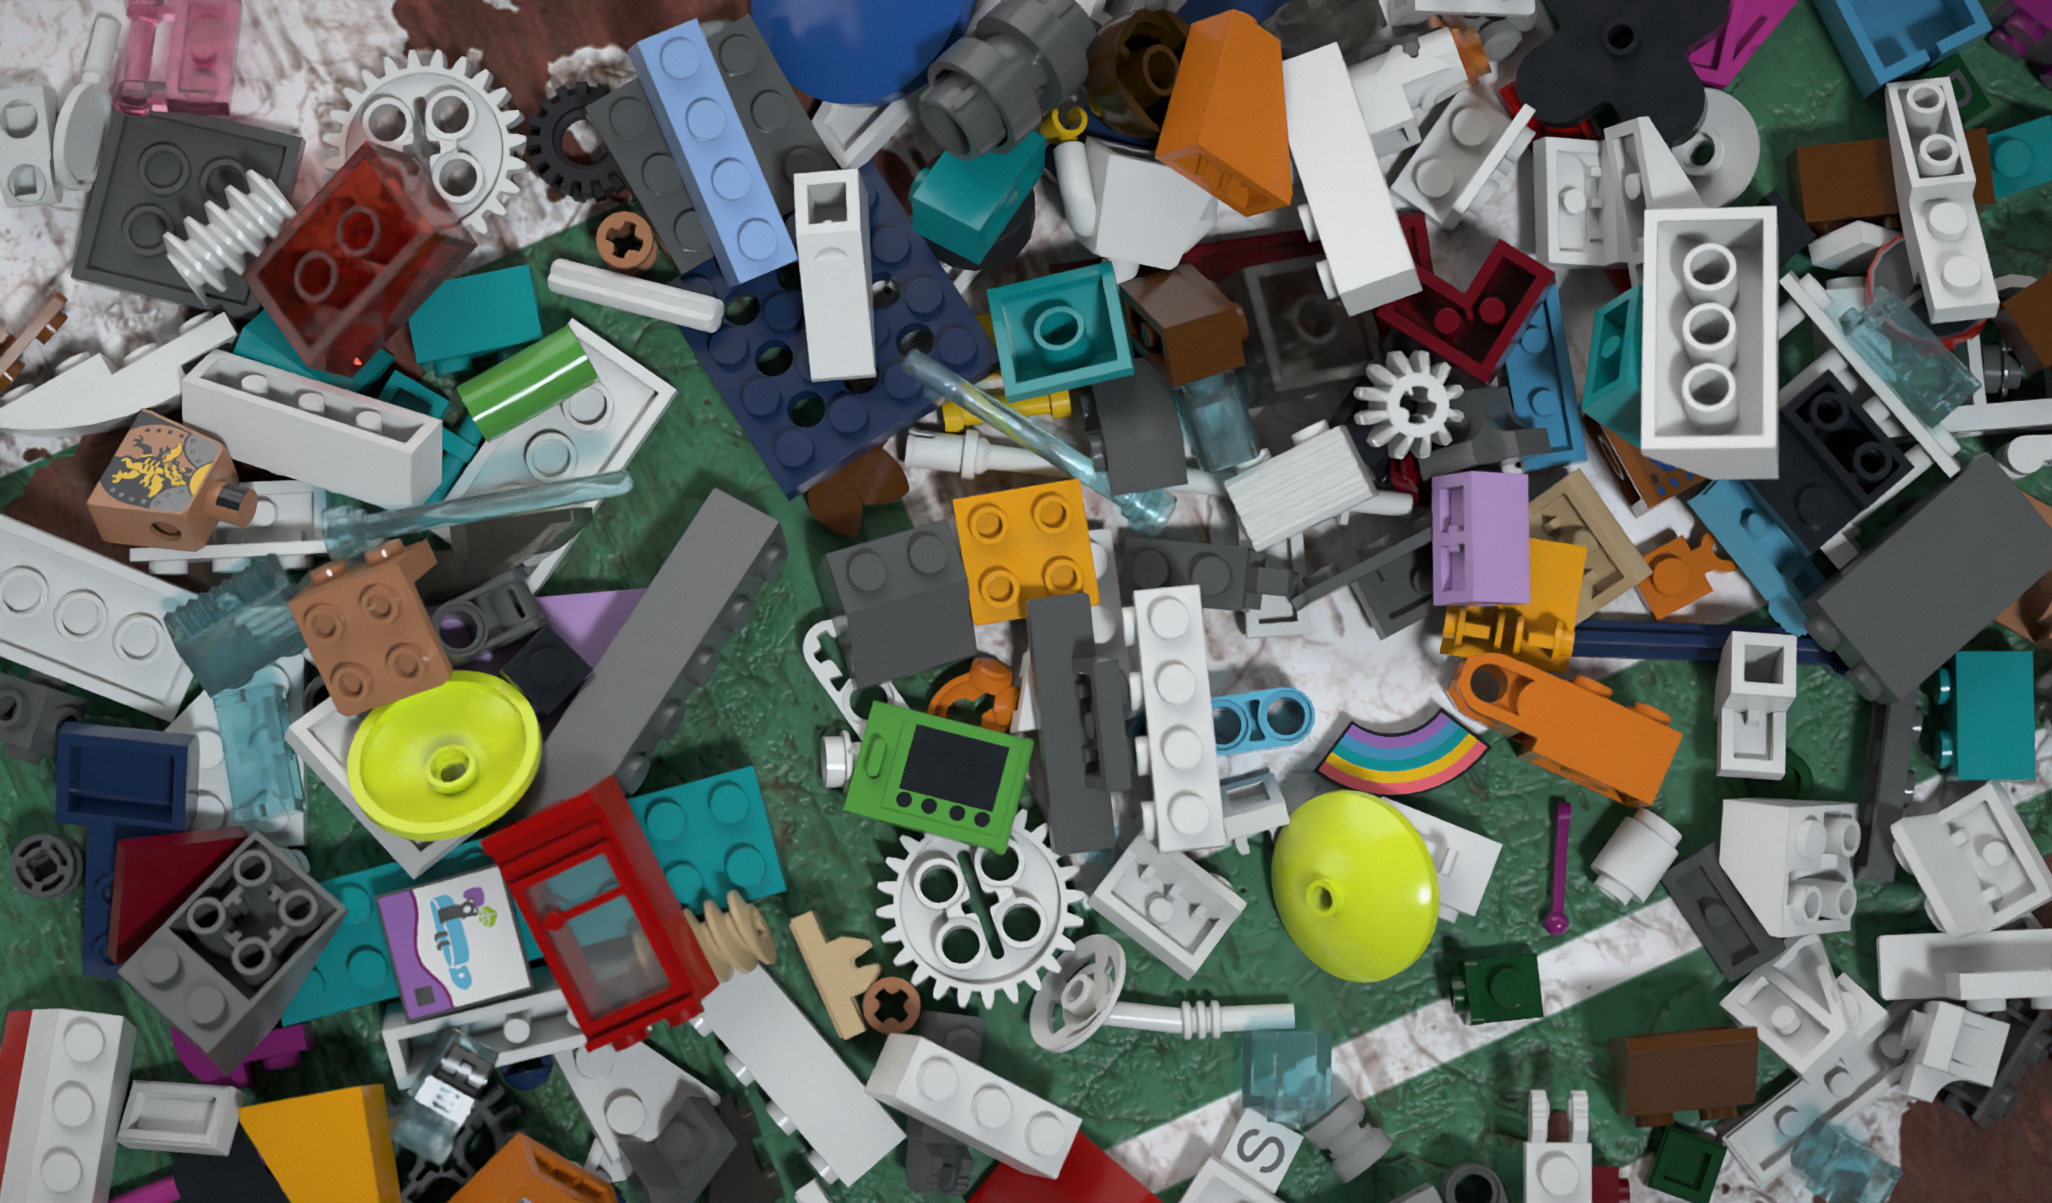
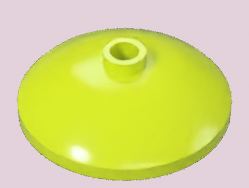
M453 671L451 678L442 686L374 708L367 715L352 740L348 754L347 775L352 794L360 809L369 820L379 828L395 836L417 841H437L469 834L501 817L528 789L541 759L542 734L540 725L528 700L519 690L505 680L482 672Z
M1339 790L1325 793L1306 801L1289 816L1290 824L1283 825L1272 855V891L1278 914L1286 931L1296 946L1310 961L1338 978L1367 983L1384 980L1403 972L1413 965L1424 953L1432 939L1438 921L1439 883L1432 857L1425 842L1413 824L1400 811L1374 795L1355 790ZM1328 891L1331 894L1332 901L1329 898Z

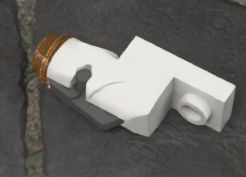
M1458 25L1450 28L1437 27L1409 33L1408 36L1367 44L1360 49L1357 64L1348 67L1378 159L1422 142L1412 110L1421 107L1422 111L1425 112L1455 93L1479 85V77L1492 73L1475 25L1459 30Z

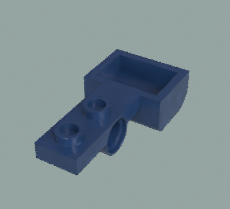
M66 721L58 731L55 823L87 826L82 975L122 979L117 971L124 964L115 965L108 955L117 841L157 836V834L167 835L188 832L195 820L198 806L200 743L197 735Z

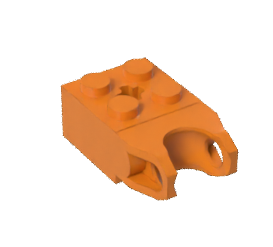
M1494 652L1472 655L1466 661L1458 663L1446 690L1455 708L1464 717L1522 744L1517 756L1518 758L1633 810L1653 804L1683 736V733L1668 727L1672 720V717L1640 702H1636L1634 707H1624L1610 701L1613 690L1599 682L1577 675L1575 680H1562L1536 667ZM1474 671L1487 672L1496 679L1499 690L1493 702L1486 703L1481 701L1472 692L1470 680Z

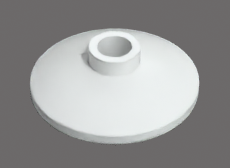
M1704 88L1707 95L1708 110L1703 126L1688 142L1669 149L1706 207L1722 208L1734 201L1752 180L1759 162L1760 138L1754 119L1738 100L1717 89ZM1706 144L1711 145L1713 148L1712 159L1705 165H1697L1695 162L1697 149Z

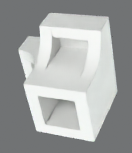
M1923 1001L1921 1012L1915 1010L1910 1012L1903 1031L1901 1047L1909 1049L1897 1094L1921 1102L1933 1103L1938 1091L1953 1081L1962 1080L1978 1086L1992 1087L2010 1024L1942 1001Z

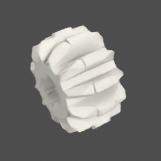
M1392 351L1387 354L1386 368L1379 364H1370L1366 368V373L1374 387H1356L1353 392L1354 396L1359 400L1369 401V409L1359 411L1354 416V420L1358 425L1375 424L1368 435L1367 443L1372 447H1380L1388 442L1389 456L1396 459H1403L1409 452V449L1416 458L1429 457L1431 441L1438 445H1448L1452 441V437L1444 426L1445 421L1461 422L1464 418L1460 410L1449 409V400L1456 399L1463 394L1462 386H1443L1449 376L1451 367L1445 362H1438L1430 367L1429 353L1426 351H1414L1409 359L1406 358L1402 351ZM1402 395H1408L1409 399L1418 402L1415 414H1409L1408 410L1400 407Z

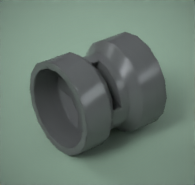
M35 834L24 839L15 847L10 858V875L14 884L26 895L33 898L62 899L72 895L82 886L86 877V857L83 850L73 840L63 836Z

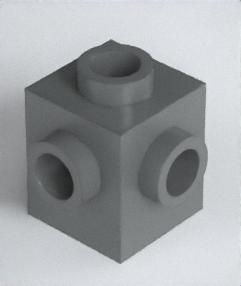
M30 668L27 680L0 672V740L6 742L2 754L40 766L43 754L57 758L58 731L66 721L82 722L89 700L64 692L67 682Z

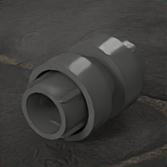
M1001 0L978 21L975 30L976 38H960L930 65L928 69L930 87L919 96L918 112L928 133L946 152L963 161H972L977 156L984 157L988 152L1001 155L1008 154L1039 126L1041 122V109H1057L1083 85L1089 73L1086 53L1097 33L1090 17L1075 0Z

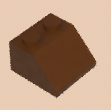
M1733 1024L1608 1038L1617 1115L1624 1117L1634 1116L1636 1127L1674 1124L1673 1112L1695 1109L1699 1110V1119L1701 1121L1739 1117L1737 1105L1755 1103L1758 1058L1757 1026Z

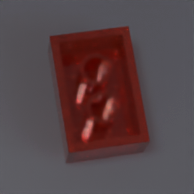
M366 140L242 273L241 277L308 368L353 378L469 256L478 244L411 155Z

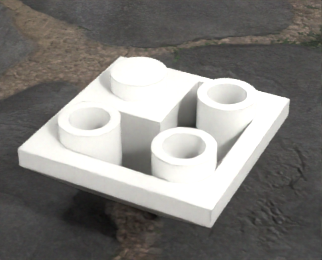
M1760 797L1723 799L1719 864L1770 936L1783 938L1850 931L1851 917L1855 911L1857 901L1853 879L1855 853L1861 841V829L1857 822L1859 803Z

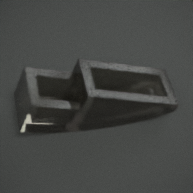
M592 507L567 508L449 524L452 550L433 552L437 563L414 583L423 605L456 599L473 591L490 579L525 565L527 570L534 567L566 545L593 520Z

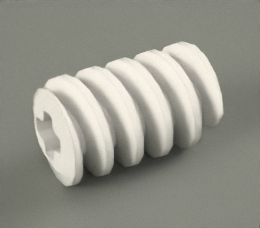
M251 169L245 173L250 189L248 195L229 185L224 190L230 207L228 210H224L209 200L204 204L209 221L208 225L205 226L188 216L183 220L188 240L183 241L170 232H166L162 236L168 252L166 256L204 305L208 304L203 287L204 283L209 284L220 292H224L229 288L224 268L227 267L242 277L249 273L244 253L249 252L262 261L270 257L264 238L269 236L283 246L290 242L285 225L287 221L292 222L303 230L308 229L270 178L267 180Z

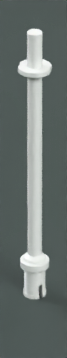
M909 427L905 468L911 469L914 467L961 473V479L974 481L975 475H982L987 470L1065 479L1079 478L1083 481L1108 483L1106 471L1094 473L1091 456L992 445L985 437H979L980 430L967 429L966 435L917 430L914 427ZM1186 467L1188 484L1161 488V490L1230 497L1224 486V481L1238 474L1236 472ZM1377 489L1379 494L1377 497L1337 515L1338 525L1346 526L1350 511L1410 518L1413 506V493Z

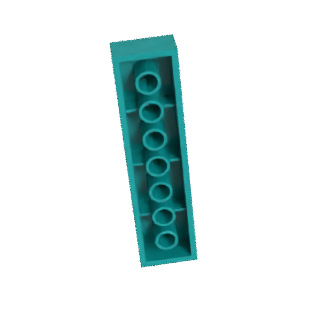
M755 766L741 768L626 799L682 910H691L695 917L705 915L704 901L709 899L714 900L720 910L729 909L727 894L732 890H736L746 904L790 892L760 776ZM482 839L460 844L415 879L398 862H393L319 882L318 884L344 905L349 913L282 1014V1026L304 1024L400 998L374 897L496 864L491 854L486 855L479 842ZM604 853L547 879L562 911L620 885ZM625 895L568 920L581 948L633 935L635 929L642 928ZM514 900L530 962L544 959Z

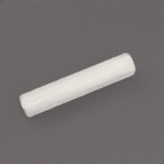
M561 258L552 263L550 275L547 279L548 288L552 292L709 333L716 332L719 329L724 314V303L714 297Z

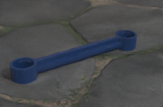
M1585 619L1575 626V638L1571 657L1720 662L1724 644L1732 631L1792 634L1786 633L1785 629L1780 628V626ZM1808 632L1805 636L1803 634L1800 637L1796 635V665L1821 666L1830 676L1839 680L1849 681L1846 676L1848 669L1838 665L1834 661L1831 652L1818 645Z

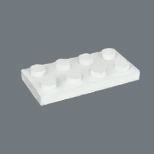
M573 318L568 324L592 363L600 381L490 443L485 441L426 525V528L496 576L525 565L529 572V577L525 581L533 597L538 595L678 394L677 389Z
M0 513V656L172 723L224 606L216 600Z

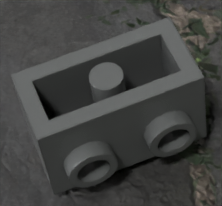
M1144 357L1134 358V375L1090 384V392L1079 394L1084 430H1097V433L1088 435L1094 473L1106 471L1111 496L1143 493L1149 490L1188 484L1183 433L1171 385Z

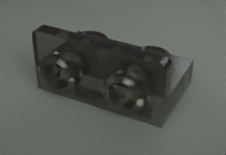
M1293 0L1280 6L1274 15L1259 26L1280 40L1282 61L1334 42L1338 43L1344 58L1385 28L1388 23L1379 0Z

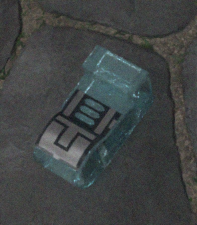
M453 1027L449 1029L389 1119V1138L441 1166L454 1145L456 1134L474 1106L473 1101L488 1081L497 1063L499 1053Z

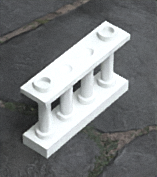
M1791 270L1779 281L1791 295L1779 306V340L1809 316L1834 345L1779 390V408L1827 369H1830L1837 376L1851 364L1876 392L1874 396L1862 405L1866 412L1878 425L1894 413L1918 441L1914 447L1904 454L1915 468L1821 547V550L1840 570L1860 552L1861 546L1854 539L1862 532L1858 526L1935 462L1951 478L1960 470V463L1953 455L1962 448L1937 419L1927 426L1826 310L1834 301L1810 273L1800 280Z

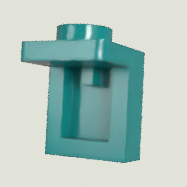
M2052 115L1987 135L1995 199H2005L2052 183Z

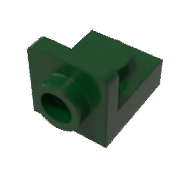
M1537 953L1458 961L1459 974L1449 975L1453 1014L1463 1013L1465 1025H1482L1484 1023L1544 1017Z

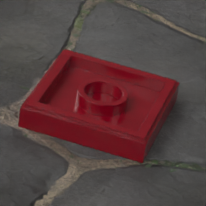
M242 825L117 841L108 955L115 965L126 963L249 837Z

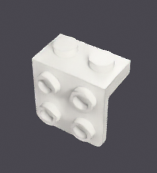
M2000 781L1987 783L1939 813L1902 818L1890 826L1892 835L1896 840L1893 842L1895 856L1909 874L1915 875L1927 897L1924 905L1929 918L1939 930L1947 932L1953 939L2000 930L2052 900V874Z

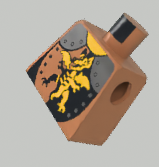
M142 408L86 504L103 541L197 552L205 547L219 521L240 527L248 526L256 512L257 494L252 489L238 486V474L228 449L222 443L151 410Z

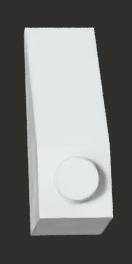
M1648 116L1635 118L1603 129L1629 262L1627 264L1632 288L1639 283L1643 285L1644 210L1707 208Z

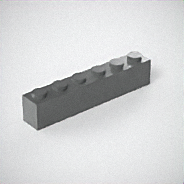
M714 487L542 746L539 766L531 784L522 797L508 810L513 820L516 819L519 822L560 798L566 800L612 773L623 795L626 792L632 794L641 786L650 768L649 757L661 739L668 740L675 734L685 714V706L683 705L696 685L703 687L709 682L719 663V650L731 633L737 635L749 621L754 608L753 598L765 581L771 583L783 569L788 550L786 549L787 543L780 521Z

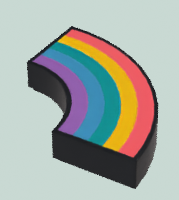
M1442 708L1423 725L1401 733L1375 732L1350 721L1312 773L1343 790L1365 792L1378 798L1382 796L1386 798L1408 797L1432 791L1456 780L1474 767L1492 746Z

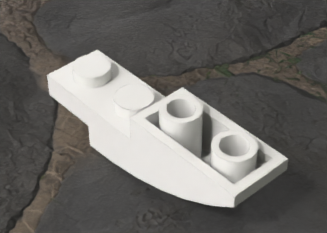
M1950 77L1886 83L1887 125L1901 223L1914 285L1922 284L1931 324L1996 317L2000 301L1972 196L1976 177Z
M209 311L184 323L179 328L182 336L159 348L157 343H150L133 351L123 359L126 367L119 371L113 361L101 353L92 357L89 352L77 354L55 368L57 377L35 388L33 383L22 385L1 397L0 431L8 435L39 438L74 437L109 432L132 426L142 408L151 410L161 416L182 407L181 380L213 349L216 348L228 353L234 351L241 330L236 321L225 312L215 317L214 313Z

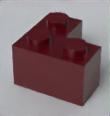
M1500 238L1465 293L1414 262L1423 291L1381 305L1375 314L1380 324L1390 330L1393 329L1445 361L1451 368L1484 388L1490 387L1556 283L1554 271Z

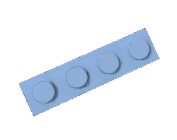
M697 18L633 45L628 50V54L728 288L798 260L796 250Z

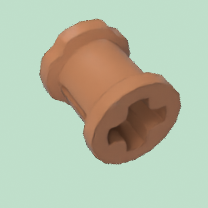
M622 211L611 214L599 226L596 235L597 249L610 271L635 277L651 269L657 259L658 246L654 241L652 230L644 218L636 213ZM630 231L635 232V237L641 246L640 251L628 250L625 257L620 258V254L613 241L615 238L626 240Z
M881 978L873 983L865 993L863 1000L864 1017L869 1025L879 1033L888 1035L890 1033L901 1034L913 1027L920 1017V994L916 987L904 978ZM885 989L890 994L897 993L901 989L906 992L909 999L903 1007L908 1016L903 1022H900L895 1017L885 1021L879 1019L876 1012L881 1008L882 1004L876 996L881 990Z

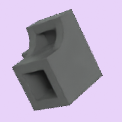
M1507 386L1475 388L1463 392L1456 399L1449 400V409H1458L1464 415L1461 422L1445 421L1444 426L1450 432L1452 441L1448 445H1438L1431 441L1430 456L1418 458L1422 479L1432 480V477L1468 471L1503 473L1502 467L1549 454L1552 453L1546 428L1529 427L1516 416Z

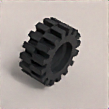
M587 81L576 82V88L567 90L565 85L556 88L557 95L550 100L545 96L538 104L540 107L537 116L532 114L529 121L531 133L527 135V147L530 150V158L538 174L546 185L549 184L553 188L555 193L562 197H565V195L571 196L575 202L586 203L587 198H595L596 202L608 200L606 195L616 191L617 195L627 188L608 154L596 164L582 166L567 159L562 149V140L566 130L573 123L587 119L582 109L611 93L609 86L598 83L597 87H591Z

